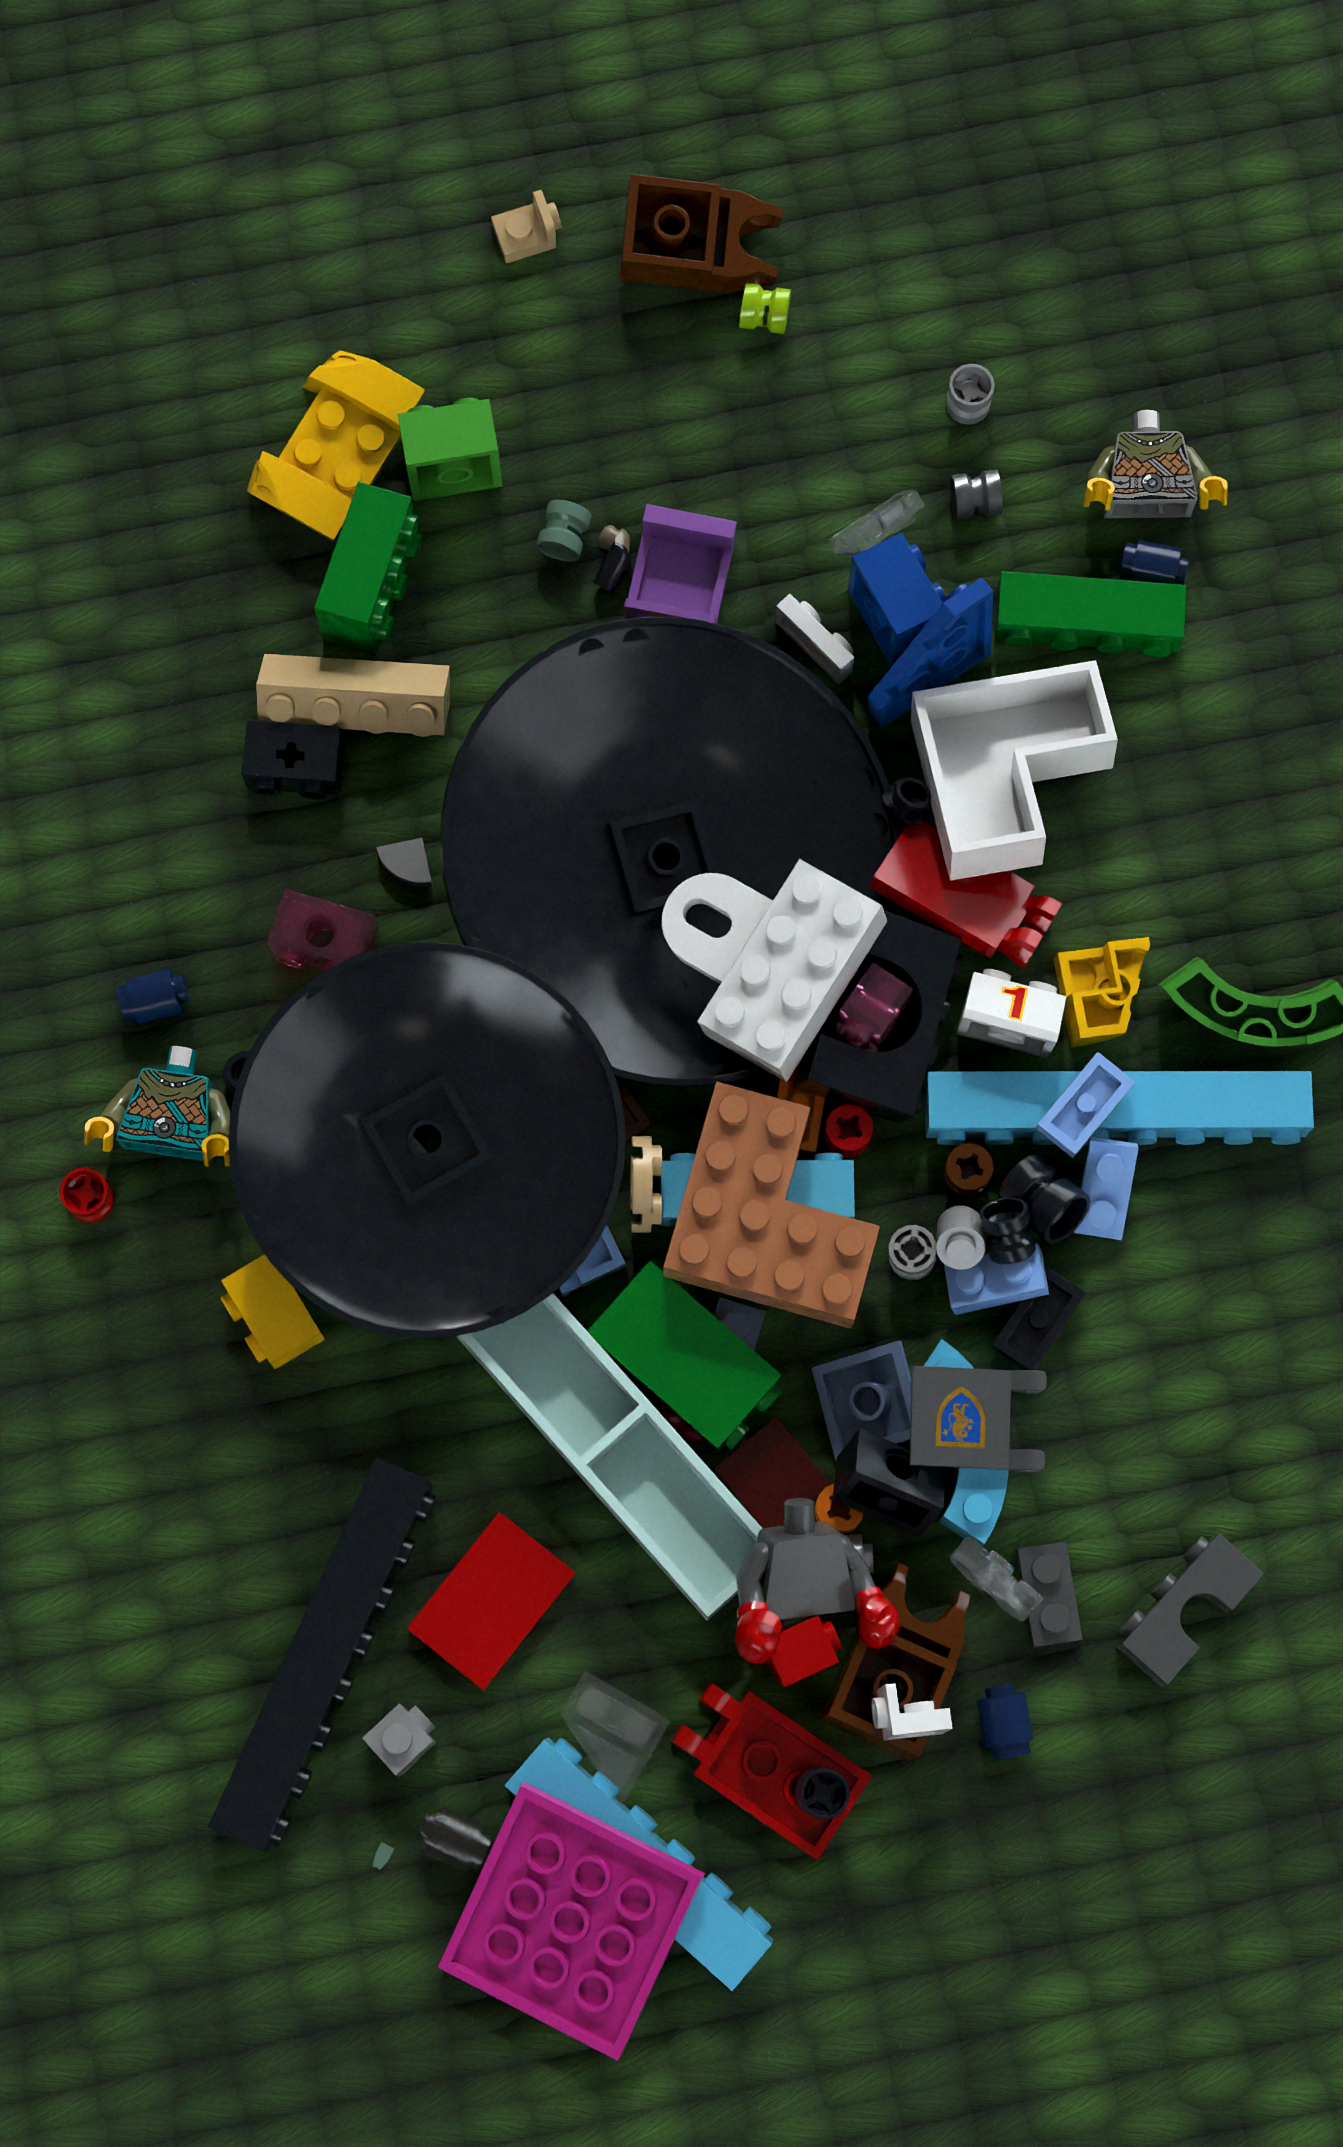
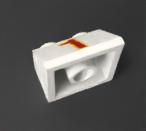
M984 969L983 974L974 972L956 1034L1048 1059L1057 1043L1066 996L1056 994L1057 988L1047 983L1030 981L1029 986L1011 982V976L1002 971Z

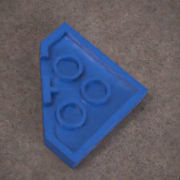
M982 577L969 586L967 584L958 586L947 596L945 602L939 607L919 634L910 642L907 649L882 680L873 688L868 696V710L870 719L879 730L911 709L912 692L946 686L991 655L993 590Z

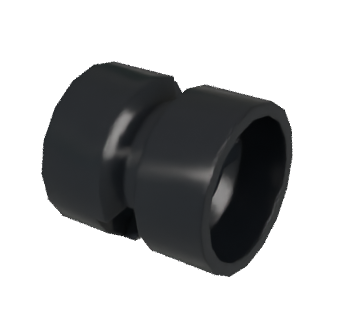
M1036 1154L1021 1160L1003 1180L998 1194V1199L1015 1197L1024 1200L1028 1206L1030 1216L1028 1227L1052 1245L1060 1243L1078 1228L1090 1206V1198L1087 1193L1071 1180L1061 1179L1056 1168Z

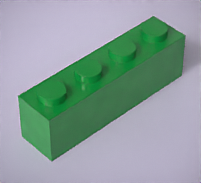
M1001 571L997 586L994 640H1005L1006 644L1015 647H1025L1032 643L1051 644V647L1058 650H1074L1079 646L1097 647L1098 651L1107 654H1117L1124 650L1143 651L1145 655L1150 657H1166L1171 653H1178L1184 638L1186 585Z

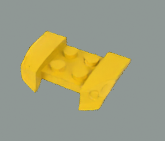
M341 350L333 354L323 365L318 366L309 375L303 388L310 392L318 393L279 458L262 451L260 459L255 463L247 488V492L332 541L336 539L343 527L358 482L373 485L401 438L398 414L406 413L409 409L417 406L425 393V389L375 360Z

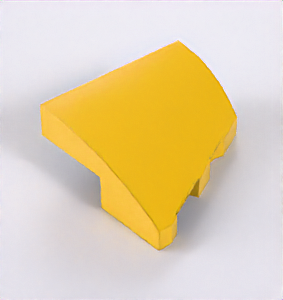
M1149 937L1111 941L1100 948L1059 952L1053 957L1060 995L1066 996L1063 1012L1070 1048L1107 1041L1123 1036L1126 1033L1131 1016L1130 1006L1133 997L1137 994L1141 980L1139 979L1144 956L1150 948Z

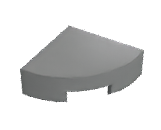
M422 838L376 847L381 863L393 876L415 887L432 886Z

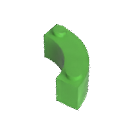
M1196 957L1158 984L1183 1012L1215 1032L1237 1041L1270 1047L1313 1044L1343 1033V989L1337 981L1328 979L1314 988L1297 994L1285 996L1256 995L1229 985L1216 975L1203 959Z

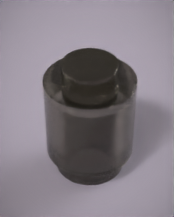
M442 1806L438 1814L430 1811L427 1813L419 1830L417 1840L424 1842L422 1853L461 1871L466 1872L467 1868L479 1873L495 1835L485 1831L486 1825Z

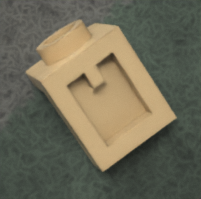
M542 190L532 192L533 204L491 216L492 227L506 264L557 248L555 230L562 228L555 203H546Z

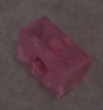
M285 889L267 942L272 954H276L277 961L295 968H302L304 963L320 967V972L322 973L348 958L371 951L379 927L373 914ZM327 930L334 934L331 943L325 947H314L310 944L311 937L318 931Z
M872 963L840 1010L836 1032L842 1035L840 1041L867 1051L879 1052L905 1015L913 988L875 963Z

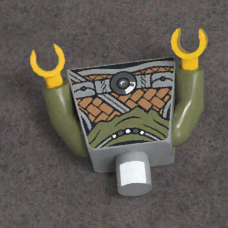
M1141 410L1132 415L1133 432L1118 433L1114 446L1104 448L1088 472L1083 506L1088 508L1092 501L1103 503L1105 505L1104 518L1191 517L1198 500L1197 494L1201 509H1208L1209 500H1218L1222 503V506H1226L1228 484L1225 479L1213 476L1194 448L1185 445L1182 433L1178 431H1160V418L1157 411Z

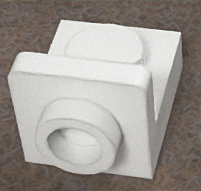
M895 1683L883 1685L877 1690L878 1698H872L873 1723L876 1729L882 1728L884 1741L944 1734L953 1729L950 1708L935 1710L934 1701L905 1704V1713H900Z

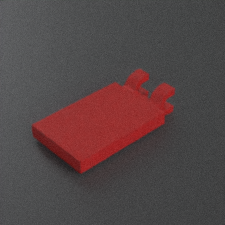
M923 820L917 826L907 825L868 886L944 932L961 938V942L990 959L997 949L1023 969L1062 903L1048 896H1030L1035 886L1010 871L950 881L937 828ZM1021 922H1024L1028 927H1019Z
M709 1683L698 1700L722 1716L706 1740L685 1725H681L671 1742L700 1761L692 1775L818 1861L872 1775L752 1692L747 1691L741 1701L738 1702L713 1683ZM814 1766L830 1768L840 1773L847 1781L850 1790L849 1802L845 1810L837 1817L829 1820L817 1819L804 1813L797 1806L793 1795L794 1784L798 1776L804 1770Z

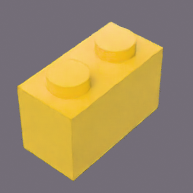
M265 1254L221 1280L228 1293L220 1298L234 1322L241 1318L245 1320L252 1334L244 1339L259 1363L268 1359L273 1368L277 1369L325 1340L295 1288L279 1273Z

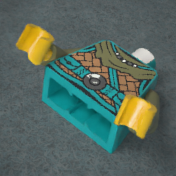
M171 1046L166 1070L143 1068L138 1078L130 1079L110 1100L99 1117L91 1118L86 1122L84 1145L88 1146L89 1142L94 1138H103L102 1151L110 1152L113 1148L114 1135L117 1133L116 1140L124 1150L204 1161L205 1167L210 1166L209 1162L213 1163V1157L224 1156L225 1166L228 1167L230 1166L228 1139L231 1111L223 1093L214 1089L208 1077L193 1075L198 1052L187 1047Z

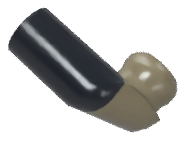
M608 525L604 527L598 539L599 546L607 549L608 553L593 583L614 593L629 562L630 535L623 528L618 530L614 526Z

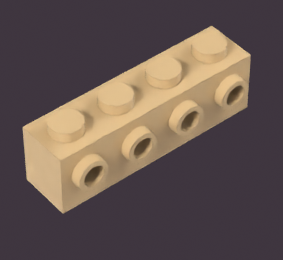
M264 654L256 683L258 721L340 727L341 729L365 730L374 734L396 732L412 733L421 737L431 735L444 736L450 705V666Z

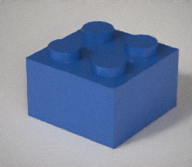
M902 532L852 556L847 590L891 667L947 598L942 587L937 582L931 584L924 571L926 569V562L920 549L914 543L909 545Z

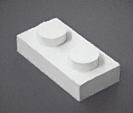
M791 594L787 595L776 605L775 623L839 685L852 673L854 663L852 647L843 636L836 632L832 635L820 624L821 618L809 603L805 601L799 603Z

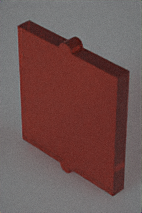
M777 1418L752 1438H743L740 1443L741 1446L714 1467L716 1472L762 1528L777 1527L785 1522L784 1502L793 1498L812 1500L825 1487L830 1485L829 1481Z

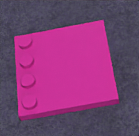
M524 1782L520 1785L437 1968L618 2061L625 2050L705 1873Z

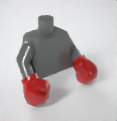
M807 1498L786 1500L784 1502L785 1526L761 1529L758 1533L757 1543L751 1546L736 1573L740 1607L737 1610L738 1622L735 1632V1645L739 1656L750 1664L761 1665L770 1660L776 1653L781 1639L782 1619L853 1611L855 1608L859 1615L858 1630L863 1643L875 1649L889 1646L900 1630L899 1613L883 1595L881 1589L875 1586L865 1561L846 1535L840 1534L827 1522H815L813 1500Z

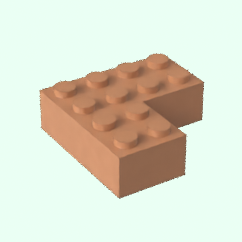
M716 1081L663 1267V1277L851 1329L856 1317L880 1226L787 1201L786 1197L807 1125L810 1107Z

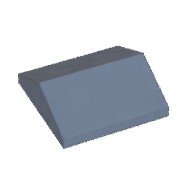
M895 1341L811 1368L835 1460H837V1456L859 1428L898 1445L910 1442L912 1379L902 1341Z

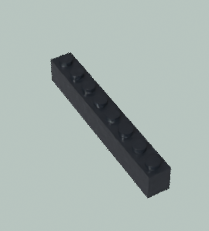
M376 1457L208 1825L209 1828L262 1852H269L272 1844L276 1846L281 1845L292 1818L285 1816L292 1798L301 1799L311 1780L313 1772L306 1769L314 1750L322 1753L332 1733L334 1725L327 1721L335 1704L343 1706L352 1689L354 1678L348 1676L356 1658L364 1660L371 1647L375 1633L370 1631L369 1627L376 1612L384 1614L393 1598L396 1587L389 1584L397 1566L405 1569L414 1551L416 1541L411 1540L410 1536L417 1521L425 1524L433 1509L436 1496L430 1494L433 1485L429 1480Z

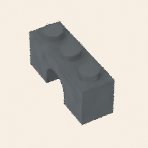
M1220 1533L1213 1536L1209 1541L1201 1536L1182 1557L1188 1565L1177 1578L1169 1572L1151 1592L1150 1595L1156 1599V1602L1149 1610L1143 1614L1137 1609L1118 1630L1124 1638L1116 1647L1160 1687L1168 1685L1200 1648L1185 1634L1181 1626L1180 1614L1185 1602L1194 1597L1204 1598L1212 1602L1224 1614L1228 1613L1238 1605L1264 1575V1572Z

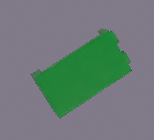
M651 1260L587 1330L603 1350L710 1443V1449L716 1454L724 1446L732 1451L749 1432L750 1428L745 1422L755 1410L758 1409L764 1414L782 1394V1391L777 1388V1385L781 1382L782 1374L674 1280L663 1277V1271Z

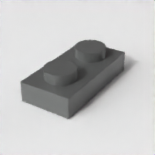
M1059 1542L1018 1548L1016 1554L1032 1648L1083 1640L1067 1543Z

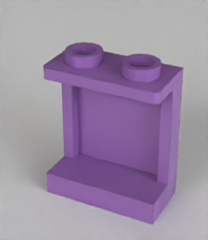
M646 504L643 517V533L629 595L625 599L624 620L638 617H679L717 624L736 540L737 521Z

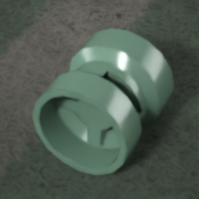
M558 499L551 500L545 513L547 525L545 529L539 532L536 548L553 559L567 562L577 561L583 549L581 536L582 533L589 529L592 514L589 510L574 502Z

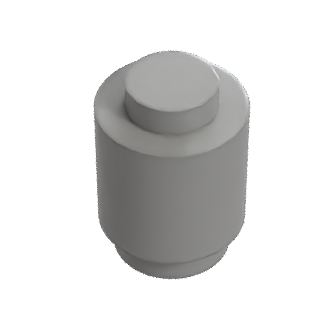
M957 1205L947 1209L941 1214L937 1222L936 1250L940 1260L948 1267L958 1270L969 1269L977 1265L985 1253V1231L982 1229L980 1214L968 1206Z

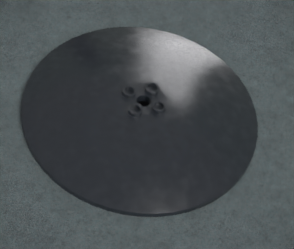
M638 617L613 621L585 629L554 643L532 657L514 672L486 702L470 726L456 754L446 785L441 813L440 854L442 877L449 909L464 946L482 949L505 957L529 969L551 984L570 1001L587 1021L609 1059L615 1078L652 1086L697 1087L715 1085L716 1081L721 1083L736 1081L766 1070L706 1036L698 1024V1019L720 984L683 963L669 947L662 930V913L665 903L673 890L693 876L704 873H719L730 876L767 898L774 900L798 860L801 859L881 904L883 910L897 915L898 904L868 886L900 837V826L898 817L891 810L884 808L881 803L883 794L891 792L883 767L869 739L851 712L833 691L809 669L774 646L731 627L703 620L679 617ZM664 846L673 852L675 865L672 870L660 869L655 864L653 852L656 847ZM608 900L611 921L605 922L606 901ZM705 904L692 906L686 914V922L714 938L725 936L732 926L730 918ZM859 966L815 1037L820 1034L825 1035L846 1015L864 992L875 974V970ZM681 977H683L684 980L686 981L687 990L685 989V987H684V985H683V982H682V980H681Z

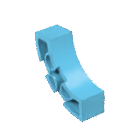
M941 1339L924 1365L930 1367L974 1369L956 1349L943 1339ZM954 1468L951 1496L939 1522L980 1549L994 1529L1001 1512L1007 1489L1009 1470Z

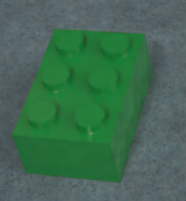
M358 482L314 606L323 641L376 656L380 642H388L394 624V617L390 616L394 601L401 602L405 595L408 575L404 574L409 559L416 560L423 538V535L418 533L419 516L414 513L412 497Z

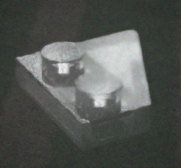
M916 490L900 491L828 539L836 555H856L880 543L891 533H896L912 524L916 520L914 514L923 508L925 504Z
M584 1671L560 1714L596 1770L605 1775L620 1789L615 1799L624 1805L671 1720Z

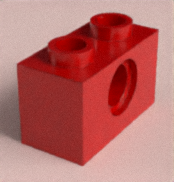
M819 1615L806 1616L782 1627L777 1651L767 1661L777 1685L786 1687L838 1663L839 1660L835 1651L841 1649L842 1645L830 1620L821 1622Z

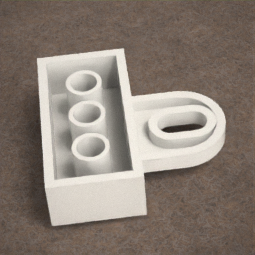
M801 859L798 860L774 900L767 898L730 876L719 873H704L693 876L678 885L668 897L662 913L663 934L677 958L720 984L697 1021L705 1035L785 1082L789 1080L887 923V918L881 904ZM705 904L730 918L732 926L725 936L714 938L686 922V914L692 906Z

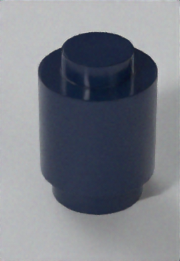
M1139 540L1138 544L1126 542L1119 579L1184 585L1189 559L1181 557L1182 548L1142 540Z
M171 967L128 979L126 985L116 989L119 1006L127 1024L137 1021L139 1025L182 1014L184 1013V1003L191 1001L184 975L176 976Z
M1013 1683L984 1688L986 1698L977 1699L976 1702L985 1748H990L992 1759L1010 1758L1031 1753L1029 1741L1034 1740L1025 1692H1015Z

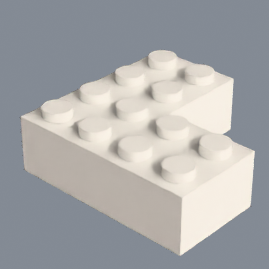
M1096 660L912 692L911 725L926 786L931 794L930 802L949 880L1042 865L1046 834L1032 782L1113 768L1118 739Z

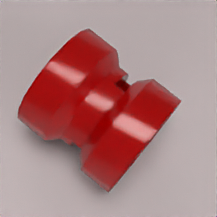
M88 1167L77 1168L65 1176L60 1186V1199L63 1205L79 1221L97 1223L105 1219L113 1210L115 1193L106 1179L94 1169Z

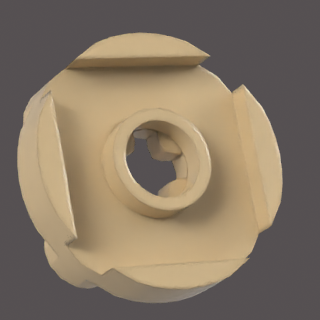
M632 1136V1147H641L640 1156H631L630 1210H633V1214H640V1222L631 1221V1233H651L652 1224L661 1225L662 1196L660 1193H653V1176H662V1147L660 1145H652L651 1136Z

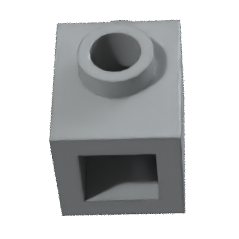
M400 1703L362 1737L394 1775L401 1777L437 1743L429 1734L435 1726L416 1705L408 1711Z

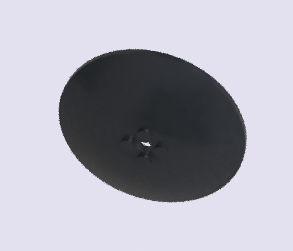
M439 942L402 943L355 955L317 975L288 998L268 1021L256 1039L243 1065L234 1093L228 1139L230 1168L243 1216L254 1239L279 1273L307 1299L325 1311L351 1324L375 1332L413 1338L454 1337L502 1324L525 1313L564 1284L585 1261L599 1240L611 1216L619 1193L626 1145L624 1111L620 1090L612 1066L593 1030L570 1001L544 979L505 957L474 947ZM425 1124L434 1126L440 1133V1144L430 1153L417 1151L412 1143V1135L416 1128Z

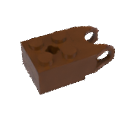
M631 174L627 193L619 280L725 293L744 290L746 283L759 284L761 287L774 286L777 278V267L769 265L759 258L750 256L743 250L739 239L749 232H759L764 229L780 227L783 209L769 203H764L743 191L721 189L720 184ZM664 230L674 231L675 233L674 235H667L664 233Z
M898 1563L894 1566L881 1591L899 1613L900 1630L889 1646L875 1649L863 1643L857 1626L819 1721L911 1761L921 1756L928 1736L884 1741L882 1728L876 1729L873 1723L872 1698H878L877 1690L879 1686L889 1681L892 1684H896L900 1713H905V1704L923 1701H934L935 1710L940 1709L965 1642V1613L971 1595L962 1591L959 1594H955L949 1608L940 1616L937 1622L926 1623L919 1621L910 1614L904 1599L906 1591L905 1579L909 1567Z

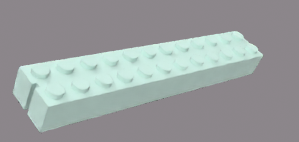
M412 1135V1143L415 1149L422 1153H428ZM553 1293L525 1313L502 1324L478 1332L456 1336L706 1621L738 1594L736 1573L751 1546L757 1543L758 1533L763 1528Z

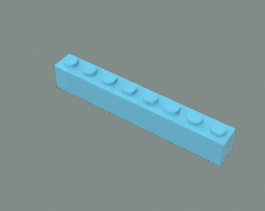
M1081 1071L928 1072L924 1082V1087L926 1088L925 1138H937V1143L942 1145L964 1144L966 1138H985V1143L990 1145L1011 1144L1014 1142L1013 1138H1032L1034 1144L1053 1145L1055 1143L1035 1127ZM1123 1071L1135 1081V1084L1094 1132L1092 1137L1105 1139L1128 1138V1142L1137 1143L1138 1145L1154 1144L1157 1142V1138L1176 1137V1143L1182 1145L1204 1143L1205 1137H1224V1143L1230 1145L1252 1143L1253 1137H1271V1142L1279 1145L1296 1144L1301 1141L1300 1137H1306L1314 1128L1311 1071Z

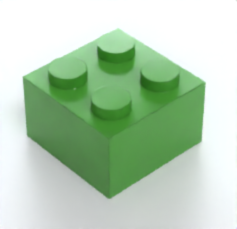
M463 398L455 401L453 405L436 408L429 405H419L409 409L406 413L398 414L413 501L503 487L498 445L489 399Z

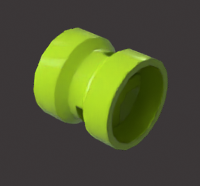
M746 283L739 328L754 330L756 327L761 326L767 327L771 333L784 335L791 289L777 287L773 291L763 290L759 284ZM766 306H769V312H766Z

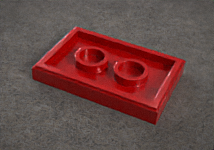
M499 1512L406 1629L485 1691L574 1578L576 1572Z

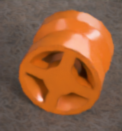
M834 1484L825 1487L817 1498L814 1506L815 1519L817 1522H827L840 1534L845 1535L852 1532L859 1525L864 1513L833 1501Z

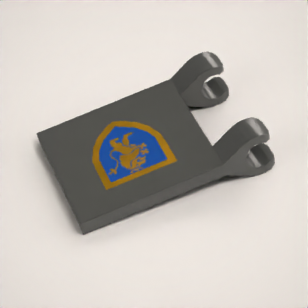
M912 1366L909 1465L1038 1472L1044 1469L1045 1454L1042 1450L1010 1449L1011 1391L1038 1394L1045 1390L1047 1386L1046 1373L1040 1370Z

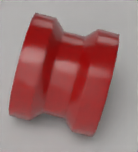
M845 1104L835 1108L829 1114L824 1129V1140L827 1148L832 1153L842 1154L843 1158H854L861 1155L868 1148L873 1134V1122L870 1115L863 1108L856 1105ZM839 1123H841V1124L851 1123V1124H850V1125H844V1126H842V1125H840Z

